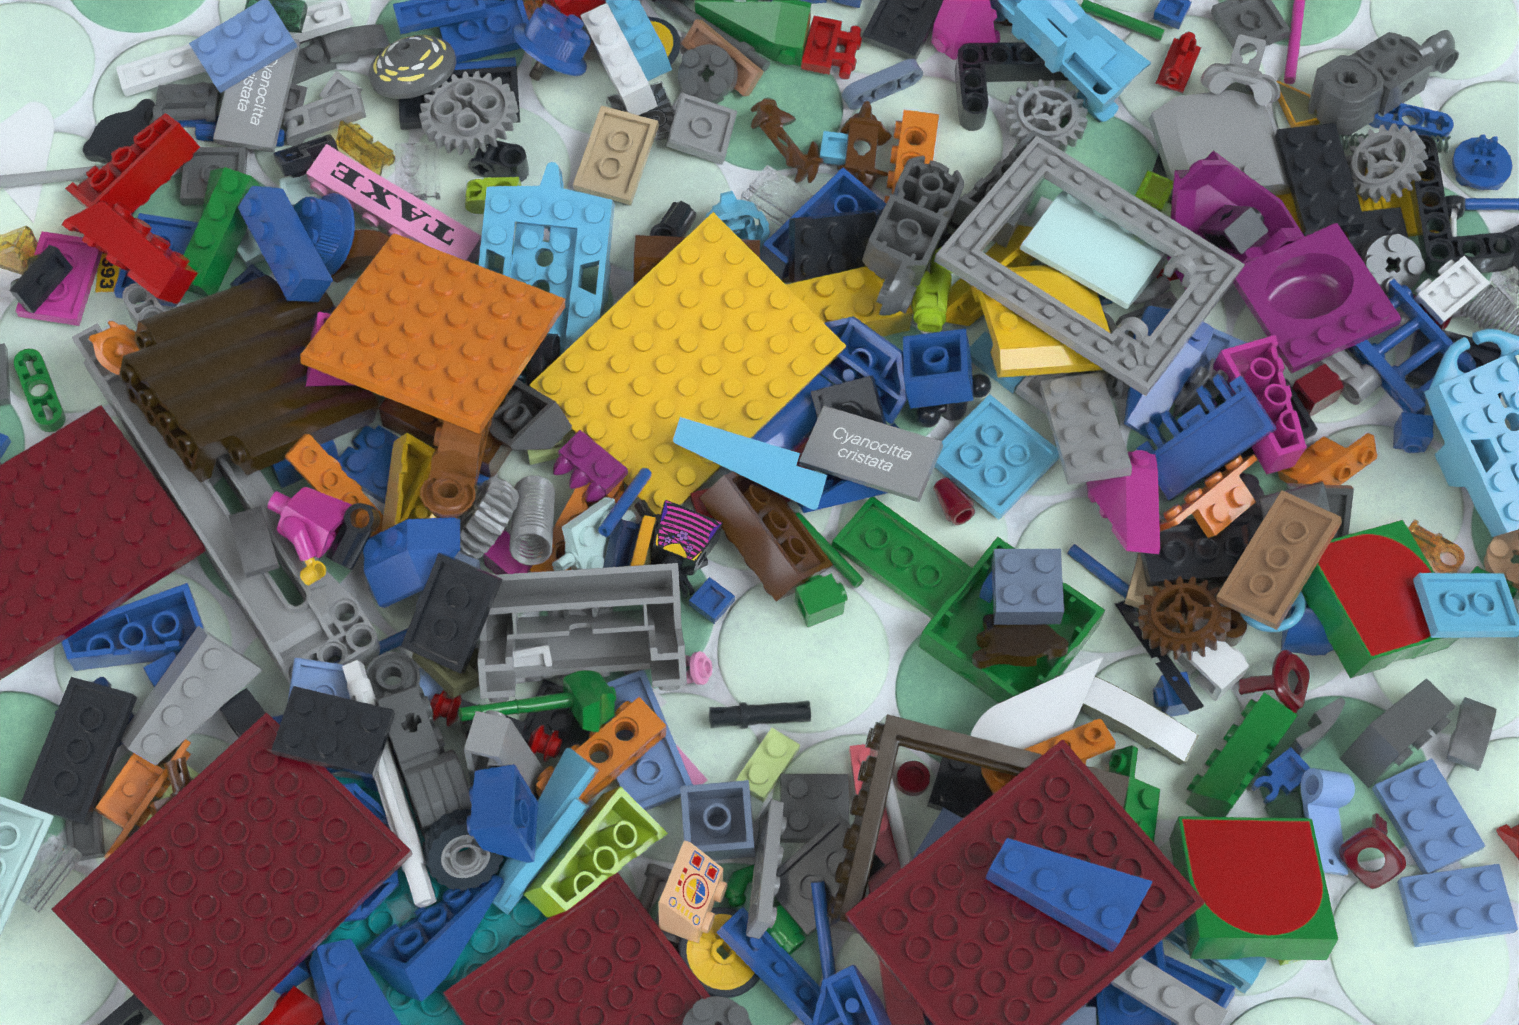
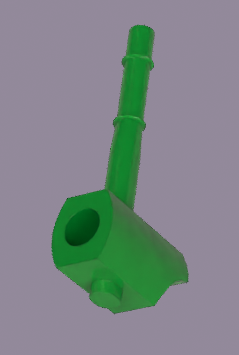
M582 670L571 673L563 678V693L483 705L479 703L476 706L459 708V717L461 721L473 720L476 711L486 713V711L492 710L504 715H519V713L569 708L582 729L599 732L600 727L614 716L616 691L613 686H608L600 673Z

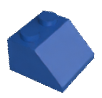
M516 765L475 771L474 785L470 786L469 797L472 804L471 815L467 816L466 822L469 835L471 837L474 836L482 850L526 863L534 862L538 801Z

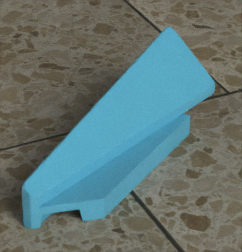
M679 418L673 438L675 444L812 510L818 508L827 475L796 466L800 453L689 419Z
M571 748L565 749L538 800L535 861L526 863L508 857L498 875L503 878L504 884L492 903L507 915L510 914L522 898L525 890L590 807L579 797L599 772V769Z

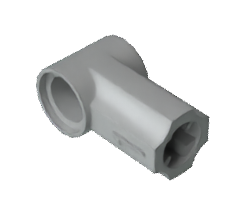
M1345 350L1316 363L1318 366L1326 363L1331 371L1339 375L1344 385L1342 395L1354 405L1360 404L1382 385L1381 377L1373 367L1367 364L1361 366Z

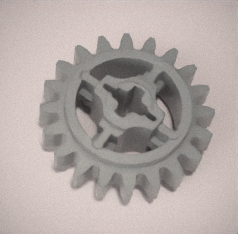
M1039 79L1037 87L1027 82L1026 90L1018 87L1016 96H1010L1009 104L1006 107L1005 126L1010 127L1009 136L1018 135L1016 141L1018 145L1034 130L1059 142V150L1065 153L1067 145L1075 147L1077 139L1083 138L1088 119H1086L1088 110L1082 108L1084 100H1074L1076 91L1072 90L1067 93L1065 92L1066 84H1062L1057 88L1055 87L1054 80L1050 81L1049 86H1045L1044 82ZM1032 106L1033 110H1031L1030 116L1025 117L1024 111ZM1067 117L1069 123L1064 128H1060L1059 125L1062 123V119Z
M1393 123L1389 131L1386 130L1384 125H1380L1378 133H1374L1373 130L1369 129V137L1364 139L1359 136V146H1350L1349 149L1353 155L1345 157L1356 194H1359L1364 201L1371 197L1373 202L1377 203L1380 197L1383 196L1386 202H1389L1391 194L1395 193L1400 198L1402 197L1401 190L1403 188L1413 189L1410 184L1412 180H1421L1417 171H1424L1427 168L1423 162L1428 159V155L1424 151L1426 146L1415 131L1410 132L1405 125L1399 130L1397 125ZM1403 150H1405V158L1404 161L1401 162V153ZM1368 163V174L1365 176V169Z

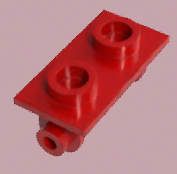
M1188 31L1182 34L1179 39H1173L1155 84L1181 93L1184 92L1202 48L1196 46L1197 40L1194 33Z

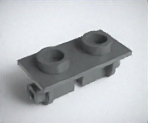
M1211 358L1205 367L1199 366L1190 379L1191 383L1187 388H1181L1180 393L1173 402L1175 403L1174 418L1180 412H1182V415L1186 414L1197 405H1201L1204 410L1207 408L1196 390L1203 385L1207 388L1214 399L1220 393L1214 384L1213 377L1220 374L1226 382L1229 377L1226 372L1222 370L1217 372L1213 369L1215 359Z

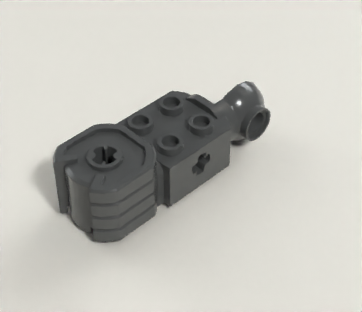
M1442 30L1436 35L1430 36L1422 45H1419L1410 37L1388 32L1351 55H1340L1316 71L1308 103V113L1314 114V110H1316V117L1322 124L1336 123L1339 135L1355 133L1374 120L1375 114L1380 113L1384 116L1401 103L1424 91L1430 72L1439 71L1443 74L1449 71L1459 57V52L1455 50L1454 37L1449 30Z
M917 156L907 161L894 192L890 195L869 238L862 259L869 270H872L880 278L885 279L876 301L882 304L879 315L887 316L899 311L906 314L917 289L915 286L920 285L942 235L945 233L964 188V180L958 170L954 171L951 176L948 173L949 168L942 163L930 160L929 164H924L925 156Z
M383 653L370 662L366 668V675L370 679L377 705L394 710L395 716L388 740L424 837L426 831H429L431 828V824L434 821H438L441 818L440 816L452 813L453 810L471 809L470 788L455 751L451 749L445 752L443 737L439 727H435L430 702L427 696L424 697V692L419 685L420 672L415 661L403 653ZM392 676L401 679L396 685L384 683L387 678Z

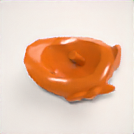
M109 321L110 328L91 335L89 340L93 343L95 356L100 364L110 372L119 375L123 356L140 349L134 340L136 334L134 330L129 329L126 325H119L114 321Z

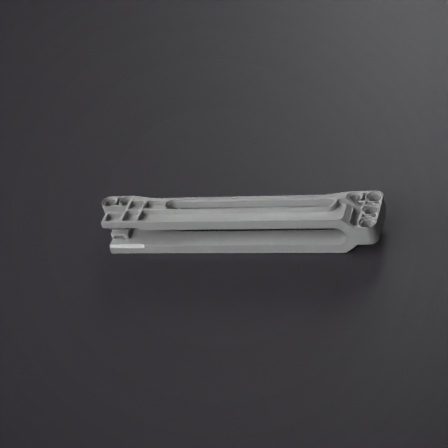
M138 283L130 284L123 291L124 303L136 327L138 326V321L165 312L156 297ZM98 323L72 336L75 345L85 359L83 363L163 490L204 544L206 549L204 554L289 685L294 658L327 662L333 656H340L342 659L336 664L346 665L358 660L364 666L376 658L380 653V644L376 631L354 597L327 571L324 577L309 586L301 580L300 571L307 565L305 561H300L294 544L277 531L281 515L267 508L274 491L261 471L246 475L239 465L233 463L229 453L218 456L215 465L245 511L261 506L277 560L305 601L299 606H293L287 602L269 572L246 578L229 520V515L231 514L210 481L199 482L192 472L186 470L180 457L173 449L166 445L164 438L157 429L147 422L145 415L139 407L129 400L126 393L127 386L122 382L120 375L110 372L97 360L93 343L89 340V337L102 332ZM346 613L354 614L348 621L339 620ZM362 639L371 640L365 647L356 646L357 642Z

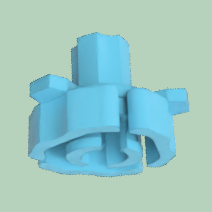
M733 191L721 193L720 202L712 206V210L706 214V218L714 212L740 239L760 240L761 253L762 246L770 235L769 223L764 213L758 211L753 202L737 200ZM754 218L759 220L758 225H755Z

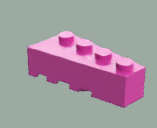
M1276 335L1221 350L1213 365V369L1217 372L1222 370L1227 373L1229 377L1227 380L1228 385L1235 395L1236 393L1229 383L1242 376L1277 428L1251 446L1266 475L1293 467L1307 448L1297 411H1293L1291 404L1292 393L1290 386H1286L1283 375L1285 369L1283 360L1278 357Z

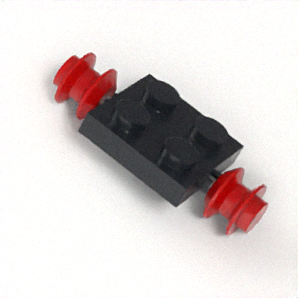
M445 690L441 694L436 693L430 703L434 722L443 717L446 718V725L450 727L459 719L462 733L467 739L473 720L461 721L459 708L476 706L477 704L462 700L461 695L456 696L454 699L448 698V693ZM506 716V718L511 719L534 755L537 752L543 754L544 762H548L550 757H557L562 744V739L558 738V730L549 735L545 733L544 725H540L533 732L527 731L526 722Z

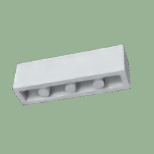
M603 4L580 15L589 37H591V42L626 111L631 114L640 115L657 107L658 105L650 84L608 4Z

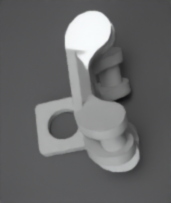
M1238 34L1229 63H1214L1201 76L1202 85L1214 94L1222 93L1227 86L1234 82L1246 84V89L1254 93L1255 101L1260 105L1276 102L1281 92L1279 84L1272 76L1262 74L1259 71L1266 40L1244 34ZM1246 43H1251L1256 46L1257 54L1253 59L1249 60L1248 64L1242 63L1243 58L1240 55V48Z

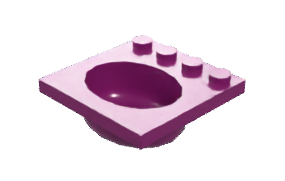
M1338 223L1245 263L1242 271L1233 282V285L1266 336L1276 335L1278 342L1276 347L1277 353L1291 374L1396 327L1402 320Z

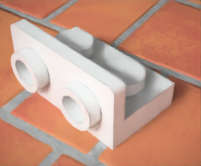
M1463 256L1456 263L1452 259L1439 269L1438 273L1440 276L1433 282L1429 278L1425 280L1415 290L1418 295L1414 300L1418 305L1421 303L1441 325L1490 283Z

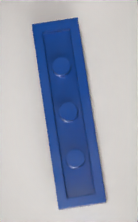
M742 907L716 933L805 1025H812L816 1004L821 993L820 986L782 947L780 948L767 931L764 932L760 939L746 936L749 913Z

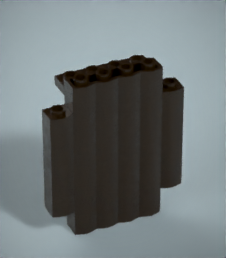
M268 275L138 321L134 340L140 350L123 356L119 371L122 382L127 386L126 393L129 400L139 407L145 415L147 422L157 429L164 438L166 445L175 451L182 460L186 470L192 472L199 482L212 477L218 456L229 453L233 463L239 465L246 475H250L285 460L286 453L304 434H310L321 445L373 423L379 408V403L373 394L374 392L356 385L306 386L308 366L301 364L300 355L311 341V334L318 312L332 314L336 306H334L327 292L323 294L319 302L287 300L277 281Z

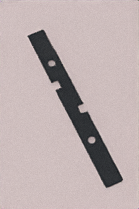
M1125 600L1116 603L1115 606L1150 657H1157L1160 662L1155 664L1188 711L1192 712L1203 708L1204 705L1167 654L1161 656L1160 646L1151 649L1149 639L1143 640L1142 630L1139 626L1134 625L1135 622H1138L1139 617L1136 609L1133 606L1124 604ZM1177 677L1178 680L1174 681L1172 678Z

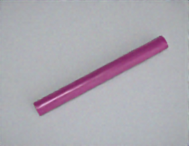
M1294 0L1291 33L1284 73V82L1286 84H1294L1296 81L1306 0Z

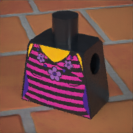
M665 499L653 543L651 559L660 564L678 563V572L680 571L689 576L694 575L718 542L723 522Z

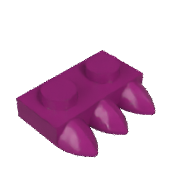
M581 430L558 451L559 456L553 466L554 475H563L574 469L569 480L570 489L580 488L590 483L585 495L586 502H594L604 498L628 475V468Z

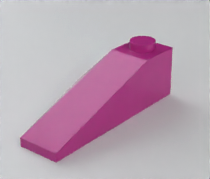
M943 0L933 25L931 43L939 52L945 53L952 60H956L958 49L964 44L1000 43V32L994 29L993 23L997 18V13L995 9L991 8L990 0Z
M1142 450L1128 452L1132 465L1131 475L1086 482L1087 495L1092 503L1097 502L1099 505V514L1102 518H1108L1112 523V532L1126 551L1159 554L1160 526L1156 455Z

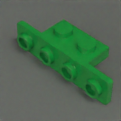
M1130 745L1114 750L1109 760V772L1129 777L1123 808L1154 843L1160 789L1135 779L1137 747Z

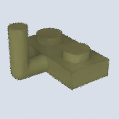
M479 648L474 649L465 673L461 674L414 652L412 654V659L452 698L480 686L478 671Z

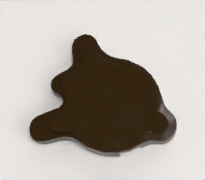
M987 614L982 619L984 631L976 637V643L982 649L972 654V664L979 669L998 664L1020 667L1036 666L1037 658L1045 655L1048 660L1066 655L1068 652V642L1046 624L994 625L993 614Z

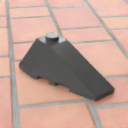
M517 379L495 411L490 432L497 441L512 450L551 449L572 429V425L556 401Z

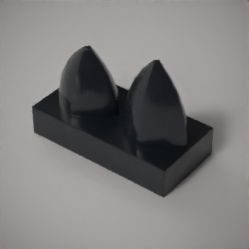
M48 245L41 254L28 257V269L20 278L13 280L10 285L9 291L26 311L33 314L73 269L60 250L52 245Z

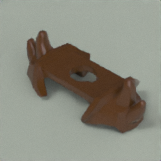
M767 97L753 105L751 112L757 111V114L752 119L751 128L760 127L784 156L786 165L797 168V174L794 179L795 183L803 181L807 176L808 183H812L816 178L819 166L824 162L823 158L819 157L818 145L812 141L808 153H802L783 129V126L795 122L796 118L788 112L779 109L776 100ZM777 136H778L780 139H782V140L788 145V147L785 146L784 144H782V143L778 140Z
M865 101L860 112L850 117L841 127L840 133H848L845 164L838 165L836 169L839 171L844 167L871 190L877 178L888 176L887 172L875 169L877 146L884 145L892 135L882 122L878 121L876 116L872 114L870 102ZM865 141L869 144L870 151L865 153V155H858L854 148V143Z

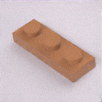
M696 19L681 43L688 50L701 45L711 44L727 51L736 63L738 70V79L734 89L742 96H749L764 73L763 70L703 20Z

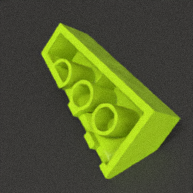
M621 786L603 793L523 895L547 918L565 912L596 889L599 884L616 874L628 862L641 855L648 847L668 833Z

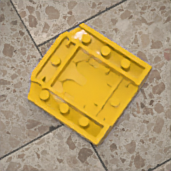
M1049 265L1007 267L1110 333L1097 292ZM970 284L975 302L981 303L993 346L990 353L998 378L1102 370L1098 365Z

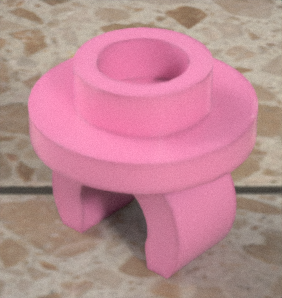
M701 651L694 652L692 656L685 655L686 666H690V669L686 672L687 684L693 682L697 685L706 684L713 671L711 660Z

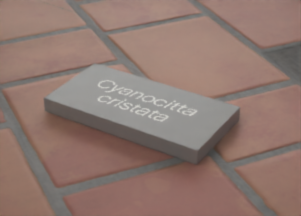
M293 39L298 47L225 90L213 137L216 144L275 152L300 49L299 40Z
M823 406L799 462L801 466L920 502L943 444L942 441Z

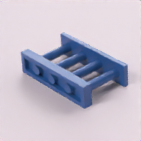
M1393 279L1389 282L1388 295L1391 297L1389 300L1395 309L1400 307L1411 320L1378 344H1371L1368 340H1365L1347 349L1361 365H1370L1379 373L1382 380L1381 387L1404 412L1424 415L1426 408L1424 392L1429 390L1434 377L1420 388L1411 389L1405 382V376L1439 351L1444 355L1453 342L1416 303L1412 291L1406 285L1401 286ZM1418 329L1431 341L1399 366H1391L1384 359L1385 353ZM1466 351L1462 352L1457 360L1459 370L1467 373L1476 369V362L1473 357Z

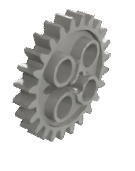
M465 71L460 79L453 74L451 82L445 81L441 88L437 87L432 90L433 95L425 94L426 103L420 104L422 113L419 114L424 134H427L429 142L435 141L436 148L439 149L445 145L447 153L457 148L459 155H462L465 149H469L471 155H474L475 149L478 147L483 152H486L487 144L490 143L492 146L497 147V138L506 140L505 131H513L512 123L518 121L516 115L518 107L514 92H510L508 83L502 85L500 77L492 81L491 73L480 78L479 71H476L473 77H469L467 71Z

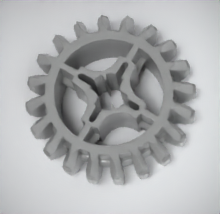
M493 476L485 480L478 487L471 508L457 518L460 519V551L458 553L479 559L494 545L517 507L519 495L518 491L512 487L513 485Z

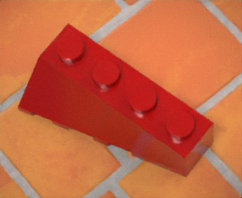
M165 113L135 135L133 139L134 144L130 147H119L111 153L112 160L100 169L95 165L86 172L87 179L79 185L72 182L65 189L85 208L100 201L114 205L116 202H120L131 208L134 212L140 206L146 204L151 195L161 185L171 179L174 172L184 163L190 161L200 146L179 122Z
M100 201L63 221L61 224L63 227L71 232L76 231L84 234L81 239L84 243L106 253L105 259L113 265L128 271L127 275L158 299L179 304L198 274L188 265L190 262L188 258L176 251H172L169 248L171 244L166 239L151 233L152 227L143 220L134 218L132 216L133 210L123 203L116 202L114 205Z

